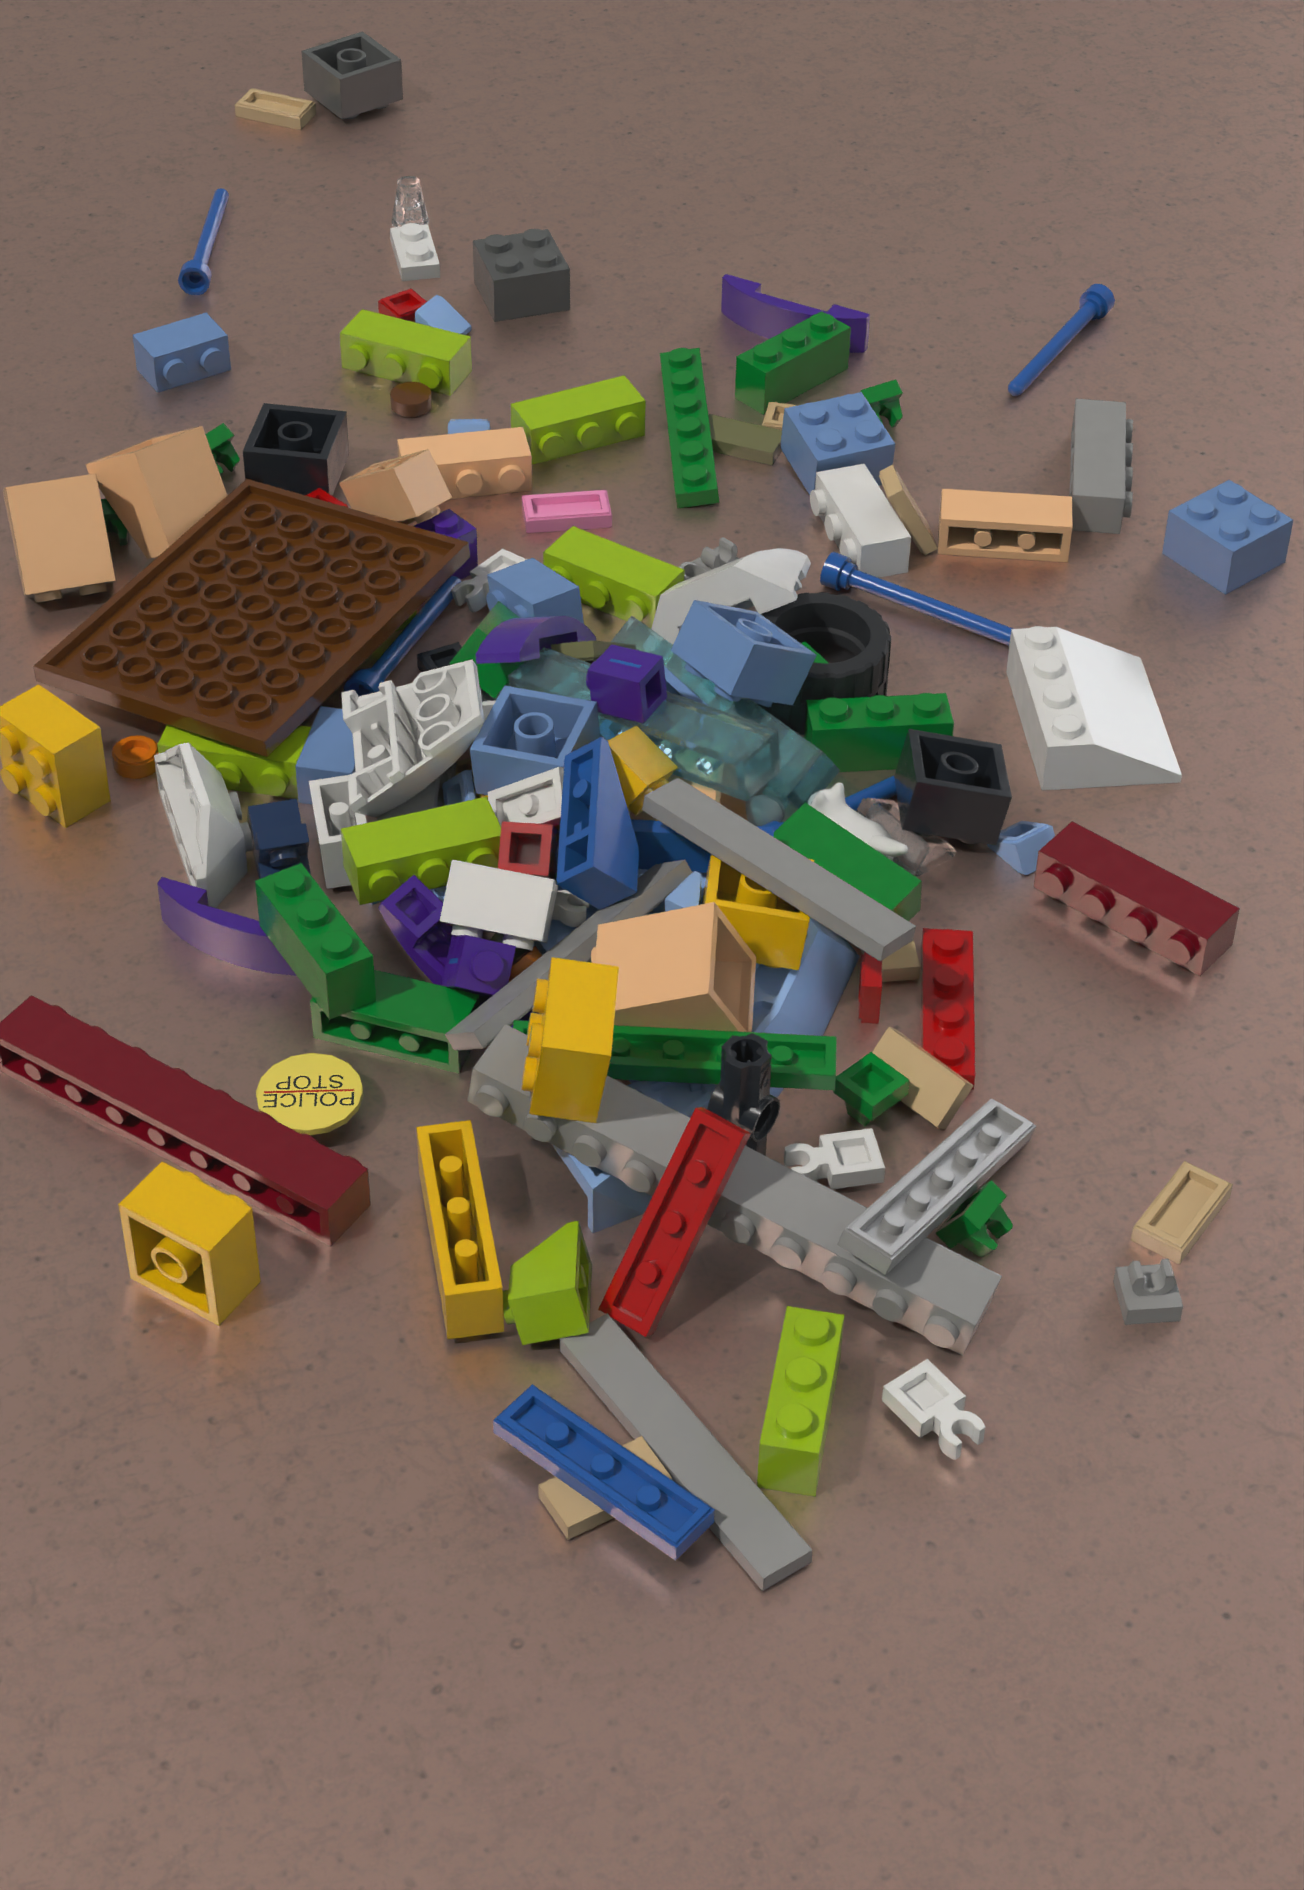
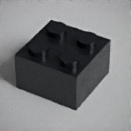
M263 403L243 449L245 480H253L302 495H307L321 488L333 496L349 456L347 412Z
M908 729L894 775L902 830L911 831L919 836L936 835L954 838L967 844L985 843L996 845L1012 799L1002 745Z

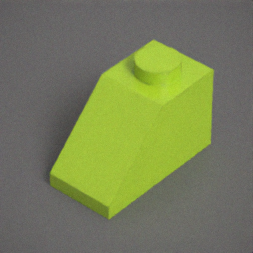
M579 1221L565 1224L510 1266L509 1289L503 1290V1313L508 1325L515 1323L522 1345L589 1333L592 1263Z

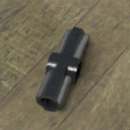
M753 1033L747 1036L732 1035L722 1045L720 1082L711 1095L707 1110L751 1133L745 1146L766 1156L767 1134L775 1124L780 1110V1100L770 1095L772 1055L768 1052V1041Z

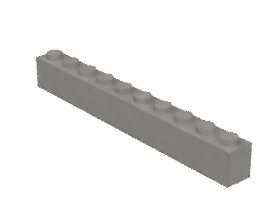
M505 1024L473 1067L467 1101L476 1105L485 1114L499 1117L523 1129L532 1138L541 1142H548L575 1156L582 1164L596 1167L622 1180L631 1189L653 1196L690 1117L609 1076L606 1077L596 1123L529 1114L531 1092L521 1090L525 1058L528 1057L527 1035ZM747 1146L744 1147L707 1225L723 1232L727 1238L734 1242L744 1243L770 1256L779 1265L788 1269H795L822 1283L831 1292L845 1295L873 1309L880 1317L888 1321L898 1322L925 1336L934 1345L948 1348L963 1356L990 1306L1002 1278L1001 1275L928 1238H925L889 1273L884 1275L837 1245L843 1230L861 1215L867 1207Z

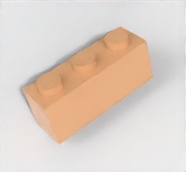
M523 427L397 439L398 457L429 449L452 496L450 499L532 491V456Z
M429 449L372 464L339 482L352 509L407 525L414 521L421 523L441 513L438 505L452 498Z
M942 488L938 523V554L1068 563L1073 528L1072 496Z

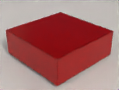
M410 288L378 300V309L380 314L415 322L416 310L427 301Z
M864 952L861 956L858 1019H861V1023L879 1024L882 995V961Z

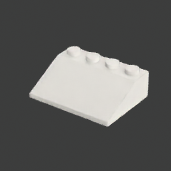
M1034 626L1031 628L1011 629L1006 673L1042 791L1181 782L1182 774L1140 657L1059 627Z

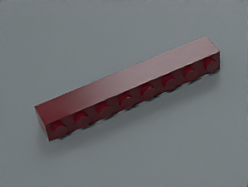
M31 995L0 1022V1071L230 1194L238 1196L247 1203L330 1247L371 1205L368 1168L364 1167L355 1158L343 1156L318 1143L312 1136L296 1132L277 1122L269 1114L263 1111H256L234 1100L225 1091L215 1090L192 1078L184 1070L172 1068L149 1056L147 1052L139 1047H131L110 1036L102 1028L91 1026L69 1015L60 1006L50 1005Z

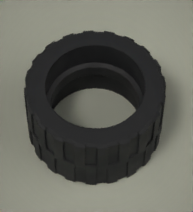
M826 592L801 593L797 595L796 601L761 614L799 643L804 641L808 643L828 662L812 664L793 705L773 702L771 707H766L756 703V710L770 723H775L779 728L789 732L793 731L804 735L806 700L860 698L876 695L887 696L891 650L890 628L876 610H872L867 604L859 600H853L848 596L834 595Z

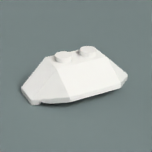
M188 742L154 755L158 790L189 883L192 886L207 890L208 905L216 908L248 872L246 852L253 851V841L248 823H239L238 821L242 820V812L237 792L228 793L222 774Z

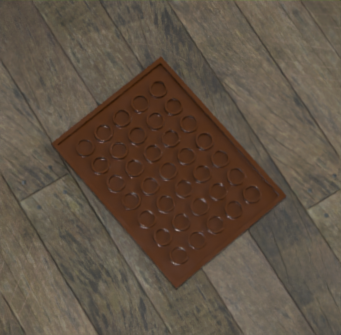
M246 479L33 666L37 682L268 757L470 558L469 542Z

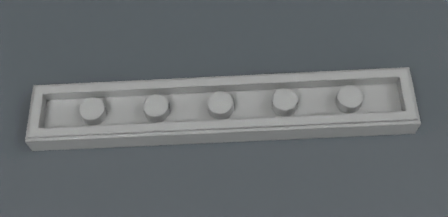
M676 778L644 796L642 808L644 812L875 959L882 961L913 941L916 929L914 924L680 778Z
M686 860L655 864L638 878L637 893L598 910L448 1031L445 1036L452 1048L460 1051L487 1047L505 1024L511 1027L514 1024V1020L521 1019L533 1009L537 978L548 979L552 957L590 962L591 951L593 947H596L598 925L649 914L692 873Z
M990 1099L843 1230L837 1245L886 1275L1029 1142L1036 1125L996 1100Z
M608 1313L589 1323V1333L560 1338V1352L634 1439L641 1436L644 1438L672 1477V1481L715 1509L714 1523L709 1527L710 1530L762 1591L812 1562L813 1550Z

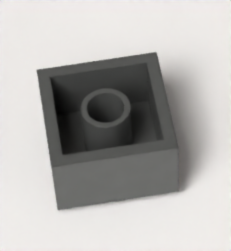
M363 31L301 51L304 91L342 120L353 119L361 113L373 109H383L391 103L403 100L401 59Z
M529 229L524 233L505 236L494 234L486 237V239L473 240L474 283L494 322L570 310V268L548 229Z

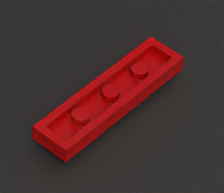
M923 928L921 941V1048L972 1085L975 1084L976 1076L973 931Z
M704 1107L695 1108L598 1308L599 1311L604 1314L608 1313L611 1318L644 1337L654 1334L751 1133Z

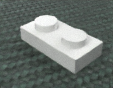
M408 223L401 227L390 228L391 244L401 280L411 281L440 278V263L428 224Z
M557 767L487 792L488 801L500 826L502 821L559 825L561 820L564 768Z

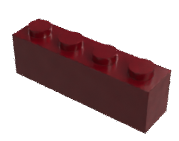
M1073 821L1038 851L1034 888L1198 976H1201L1233 945L1239 907Z

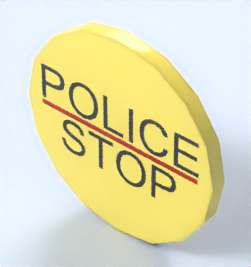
M318 1053L290 1056L274 1064L261 1077L256 1090L259 1111L269 1114L277 1122L300 1134L305 1133L310 1136L328 1133L346 1124L359 1111L363 1098L360 1075L348 1062L333 1055Z

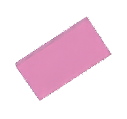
M607 490L522 496V512L526 533L567 531L572 526L582 530L612 528V513Z

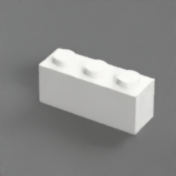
M860 464L816 472L815 490H812L810 493L811 509L813 514L819 516L823 521L829 540L835 541L840 554L850 557L852 563L858 566L859 571L878 578L907 573L911 536L866 465Z

